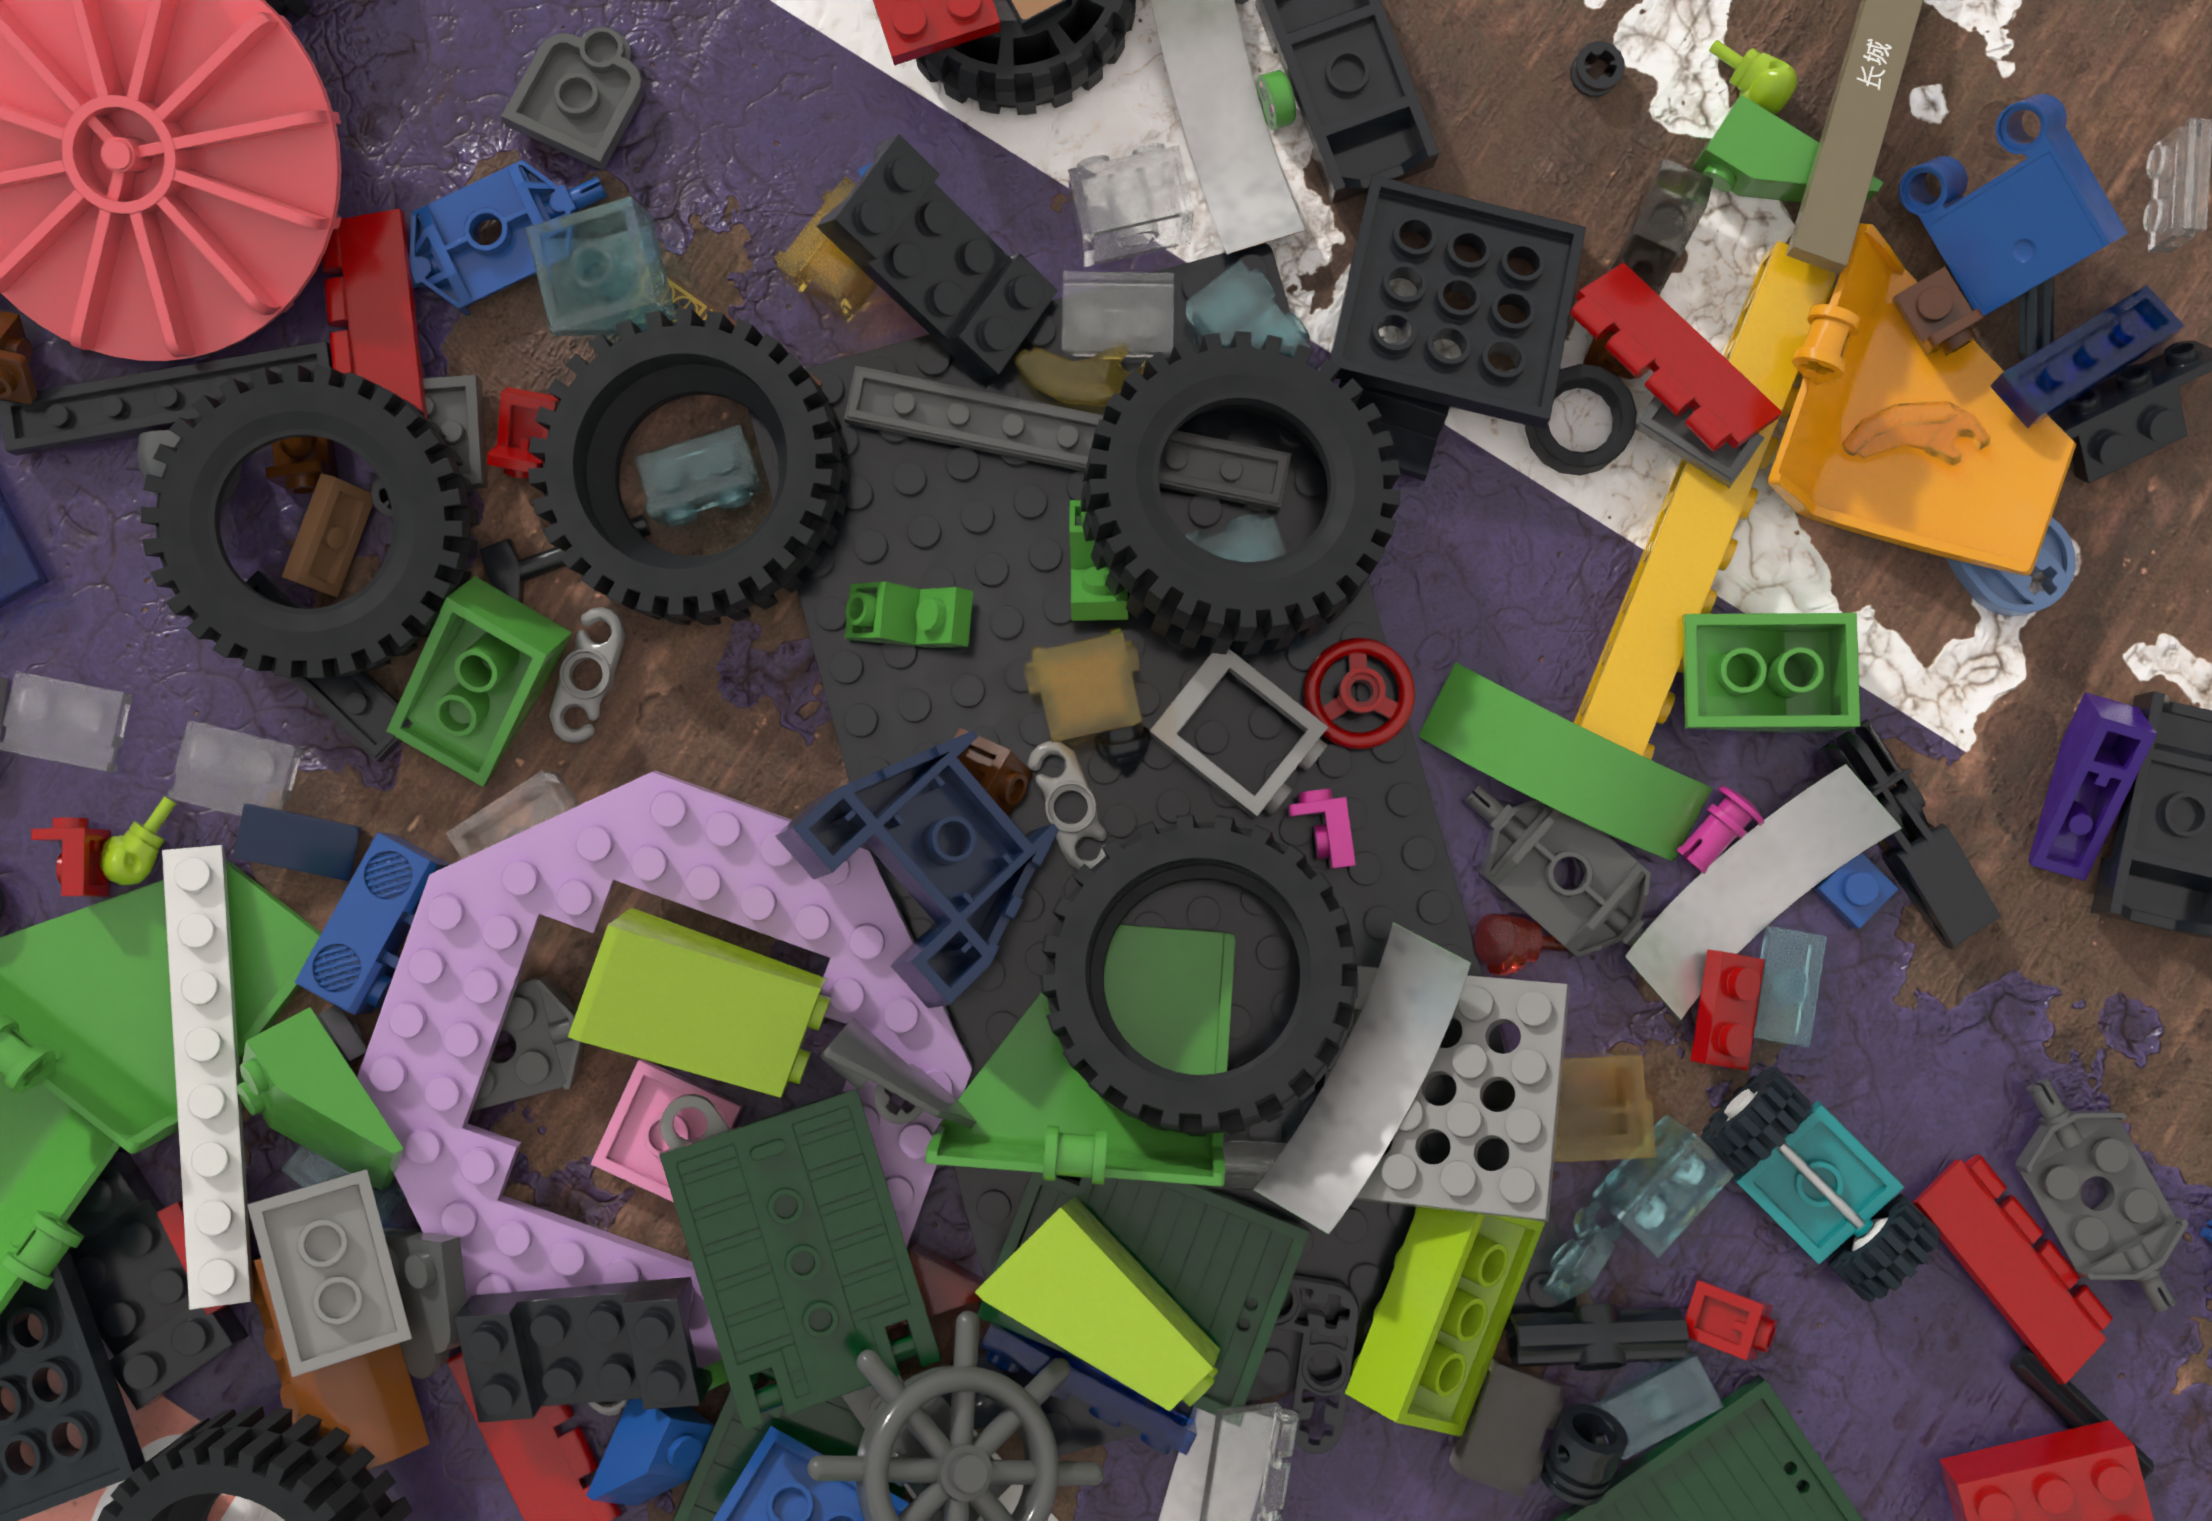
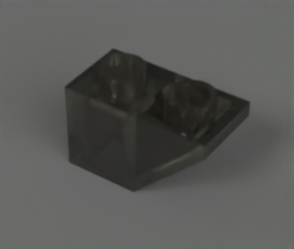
M1662 158L1635 211L1609 271L1624 262L1650 288L1660 295L1707 208L1714 179Z

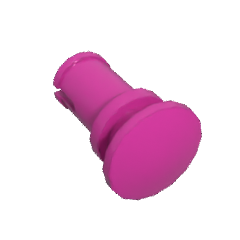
M1722 785L1717 790L1724 797L1723 801L1718 806L1710 805L1707 809L1710 815L1687 841L1676 850L1703 874L1708 871V867L1736 836L1742 839L1747 834L1744 828L1751 820L1759 826L1765 823L1759 811L1749 800L1740 793Z

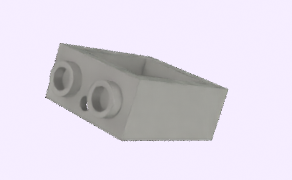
M1228 649L1226 654L1211 653L1149 732L1151 738L1253 819L1262 810H1265L1272 816L1293 790L1284 783L1298 765L1307 772L1328 746L1319 739L1328 726L1230 649ZM1228 672L1305 732L1255 796L1178 736Z

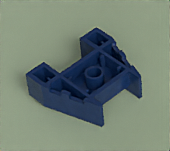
M973 730L816 798L775 836L813 880L833 873L864 843L880 859L935 922L890 965L927 1008L950 1005L991 965L1000 947L997 944L1009 920L1014 919L1023 902L1021 897L1035 869L1041 866L1059 831L1053 823L1029 831L1024 835L960 762L957 756L979 737Z

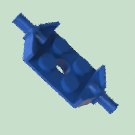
M520 160L413 211L411 215L409 257L413 289L426 286L467 316L471 314L467 307L562 261H565L569 267L574 265L577 218L575 215L580 213L579 210L604 198H608L599 177L595 176V178L568 190L564 184L561 186L556 185L528 163ZM486 220L500 221L502 233L496 242L490 245H480L476 242L475 233L481 223Z

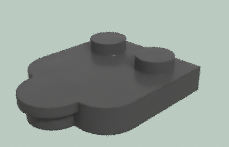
M607 27L590 29L582 38L573 34L561 33L546 39L539 47L501 115L505 126L604 171L644 95V86L637 67L632 63V52L628 41L622 34Z
M386 1227L383 1228L412 1337V1339L400 1342L408 1372L416 1378L424 1379L434 1375L440 1366L447 1362L450 1349L460 1346L454 1317L467 1303L460 1236Z

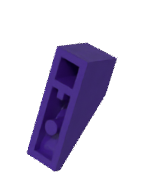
M2084 692L2061 741L2028 860L2031 866L2083 881L2086 880L2157 735V732L2139 707Z

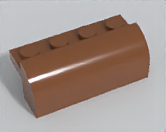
M261 1257L251 1260L254 1302L258 1305L265 1329L264 1345L267 1353L275 1362L282 1386L280 1390L282 1405L284 1408L293 1409V1425L306 1414H310L322 1419L318 1435L325 1437L335 1427H338L350 1435L343 1447L350 1455H353L364 1446L375 1456L365 1467L367 1470L429 1445V1438L400 1343L292 1377Z

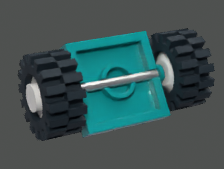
M1771 1067L1769 1070L1761 1071L1758 1077L1754 1075L1747 1080L1746 1086L1736 1089L1733 1092L1734 1096L1730 1100H1725L1719 1106L1721 1108L1720 1111L1713 1113L1709 1119L1710 1123L1704 1126L1701 1139L1734 1172H1739L1734 1176L1736 1182L1818 1264L1828 1257L1830 1259L1828 1266L1863 1301L1871 1302L1876 1297L1881 1299L1887 1296L1890 1288L1893 1291L1897 1290L1902 1286V1280L1905 1277L1912 1278L1917 1273L1915 1268L1919 1264H1925L1930 1258L1927 1253L1935 1250L1938 1244L1936 1240L1940 1238L1939 1229L1906 1196L1898 1194L1905 1188L1901 1182L1819 1100L1811 1106L1810 1101L1778 1069Z

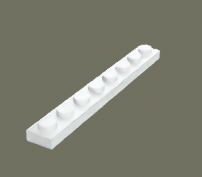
M222 845L162 850L189 1310L254 1301L242 1104L237 1092V1085L240 1084L226 851Z

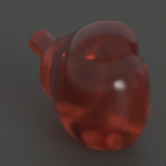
M1488 913L1482 916L1475 929V955L1487 964V969L1491 974H1514L1520 971L1527 961H1537L1541 949L1570 952L1553 936L1542 935L1541 926L1537 922L1524 918Z

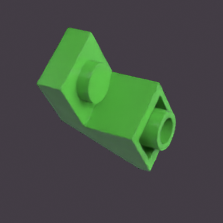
M1070 500L1069 533L1072 621L1128 620V611L1125 609L1128 602V592L1124 589L1114 597L1105 585L1110 569L1108 566L1100 570L1096 569L1091 559L1095 540L1086 542L1082 528L1086 512H1081V500Z
M886 581L850 584L849 599L845 610L847 618L845 639L929 648L968 647L974 591L959 587L917 589Z

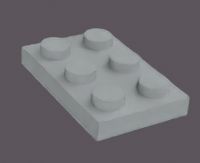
M367 1169L247 1204L292 1377L412 1339Z

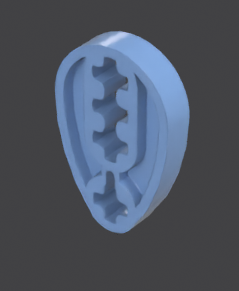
M2051 517L2034 570L2031 575L2040 571L2044 573L2046 579L2041 585L2045 591L2030 592L2028 589L2032 582L2030 575L2024 576L1945 558L1958 581L1976 602L1985 609L2004 616H2023L2054 604L2069 588L2076 566L2075 550L2066 530L2053 517Z

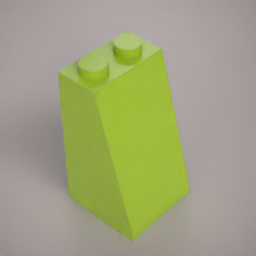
M631 907L609 923L606 928L568 1037L583 1043L781 1098L789 1082L800 1084L811 1056L810 1051L802 1049L809 1028L817 1031L820 1030L831 998L821 995L827 978Z
M1075 1196L1061 1206L975 1291L984 1302L1168 1411H1171L1181 1400L1189 1407L1192 1406L1215 1382L1213 1377L1218 1373V1370L1214 1365L1220 1352L1217 1345Z

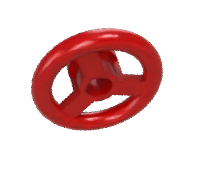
M1349 638L1330 645L1312 662L1304 681V705L1307 711L1328 726L1322 734L1328 740L1346 748H1373L1390 741L1408 722L1415 702L1414 680L1406 662L1391 647L1373 639ZM1367 655L1382 661L1392 671L1398 685V702L1385 697V682L1377 671L1367 667ZM1348 656L1349 672L1340 682L1339 696L1322 706L1320 687L1325 673L1336 661ZM1363 683L1369 688L1370 697L1368 701L1359 702L1352 697V684ZM1348 710L1358 714L1375 711L1389 719L1382 726L1367 732L1348 731L1332 722V720Z

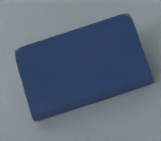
M244 803L233 858L349 881L362 827Z

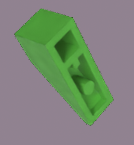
M1740 95L1723 118L1692 168L1702 173V177L1707 184L1722 192L1731 191L1742 197L1802 203L1819 142L1743 95ZM1874 176L1871 180L1865 204L1879 191L1884 183Z

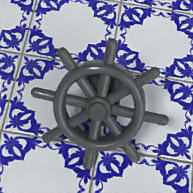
M964 1311L957 1317L954 1365L935 1367L920 1372L902 1383L875 1351H862L857 1357V1368L883 1398V1401L877 1407L865 1428L857 1456L818 1455L813 1457L807 1466L809 1476L816 1481L856 1482L857 1497L865 1521H977L980 1517L984 1521H1047L1055 1502L1058 1486H1097L1104 1478V1471L1101 1465L1096 1462L1059 1461L1053 1430L1044 1411L1040 1407L1069 1377L1071 1372L1069 1362L1064 1358L1053 1359L1025 1388L1003 1374L977 1367L980 1320L972 1311ZM952 1393L951 1407L941 1395ZM978 1393L994 1401L1003 1410L975 1437L973 1435L975 1396ZM1018 1430L1024 1447L1025 1460L993 1459L991 1455ZM888 1482H895L900 1487L907 1483L917 1495L898 1516L892 1504ZM1011 1485H1024L1019 1502L1011 1515L998 1498Z

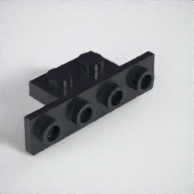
M2192 340L2174 343L2168 346L2163 354L2142 364L2124 367L2116 372L2115 377L2092 388L2074 391L2066 397L2065 401L2044 410L2076 444L2072 456L2076 477L2091 483L2187 437L2178 387L2212 371V348Z

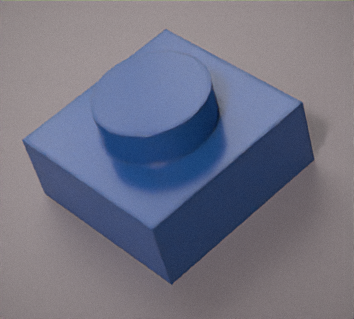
M1860 853L1819 882L1813 890L1852 929H1860L1898 888L1863 853Z

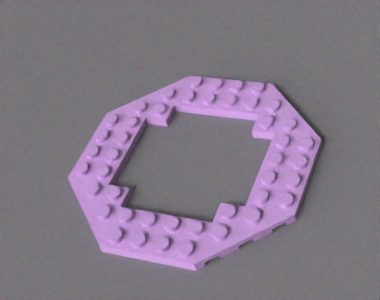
M655 770L429 874L357 1079L404 1148L397 1170L393 1173L422 1232L460 1236L467 1301L471 1296L691 1277L693 1292L688 1325L697 1366L703 1368L722 1359L691 1261L504 1196L503 1193L522 1142L468 1124L542 915L595 933L599 929L616 881L829 957L830 960L823 976L827 980L821 994L831 998L825 1017L845 1024L852 1018H855L905 1062L922 1069L957 1100L966 1088L973 1064L964 1045L960 1042L946 1007L927 1008L890 966L915 941L896 901H894L880 872L879 864L870 848L862 845L833 873L813 880L775 837L792 821L791 819ZM846 1080L842 1092L855 1087ZM869 1080L860 1091L858 1090L907 1248L937 1166L925 1163L926 1148L942 1119L923 1111L912 1122L905 1124L891 1123L884 1119L877 1111L874 1095L878 1084ZM894 1093L891 1097V1100L898 1105H902L905 1101Z

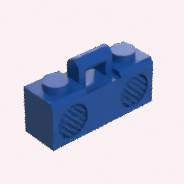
M377 832L294 983L354 1015L372 1013L374 1008L380 1009L383 1006L392 981V975L401 956L397 952L411 928L429 874L451 864L395 834Z

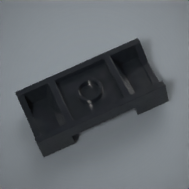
M1256 0L1255 6L1274 54H1279L1314 147L1312 156L1331 204L1367 192L1372 175L1398 181L1434 167L1439 151L1381 0Z
M900 134L879 142L873 150L874 162L851 193L826 214L816 227L977 379L999 375L1058 290L1021 253L1008 256L934 183L940 173Z
M2156 691L2135 695L2132 706L2140 708L2157 732V735L2121 806L2111 858L2101 859L2091 913L2198 938H2212V710L2173 702L2166 694Z
M125 1150L116 1152L66 1221L84 1236L77 1248L70 1246L67 1252L71 1253L99 1334L114 1356L109 1361L115 1378L136 1410H139L163 1397L177 1383L212 1359L242 1342L249 1335L230 1306L207 1316L203 1308L189 1310L187 1274L157 1215V1212L165 1209V1207L130 1154Z
M691 1277L471 1296L454 1317L479 1423L531 1419L535 1417L542 1406L629 1399H642L644 1410L700 1405L713 1380L711 1371L697 1366L688 1325L693 1292Z

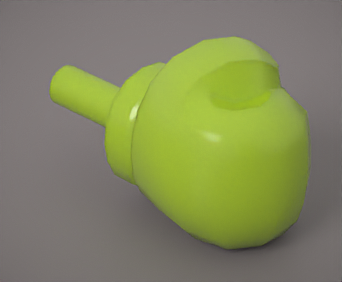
M1716 40L1711 45L1709 52L1735 69L1729 83L1740 90L1739 96L1743 95L1772 114L1779 113L1793 96L1798 84L1797 74L1794 68L1786 62L1765 52L1761 54L1755 48L1750 49L1742 57L1719 40Z
M164 796L144 825L134 821L124 835L113 836L103 844L99 865L108 880L119 885L139 884L151 873L159 853V848L165 842V839L158 835L157 831L176 806V802Z

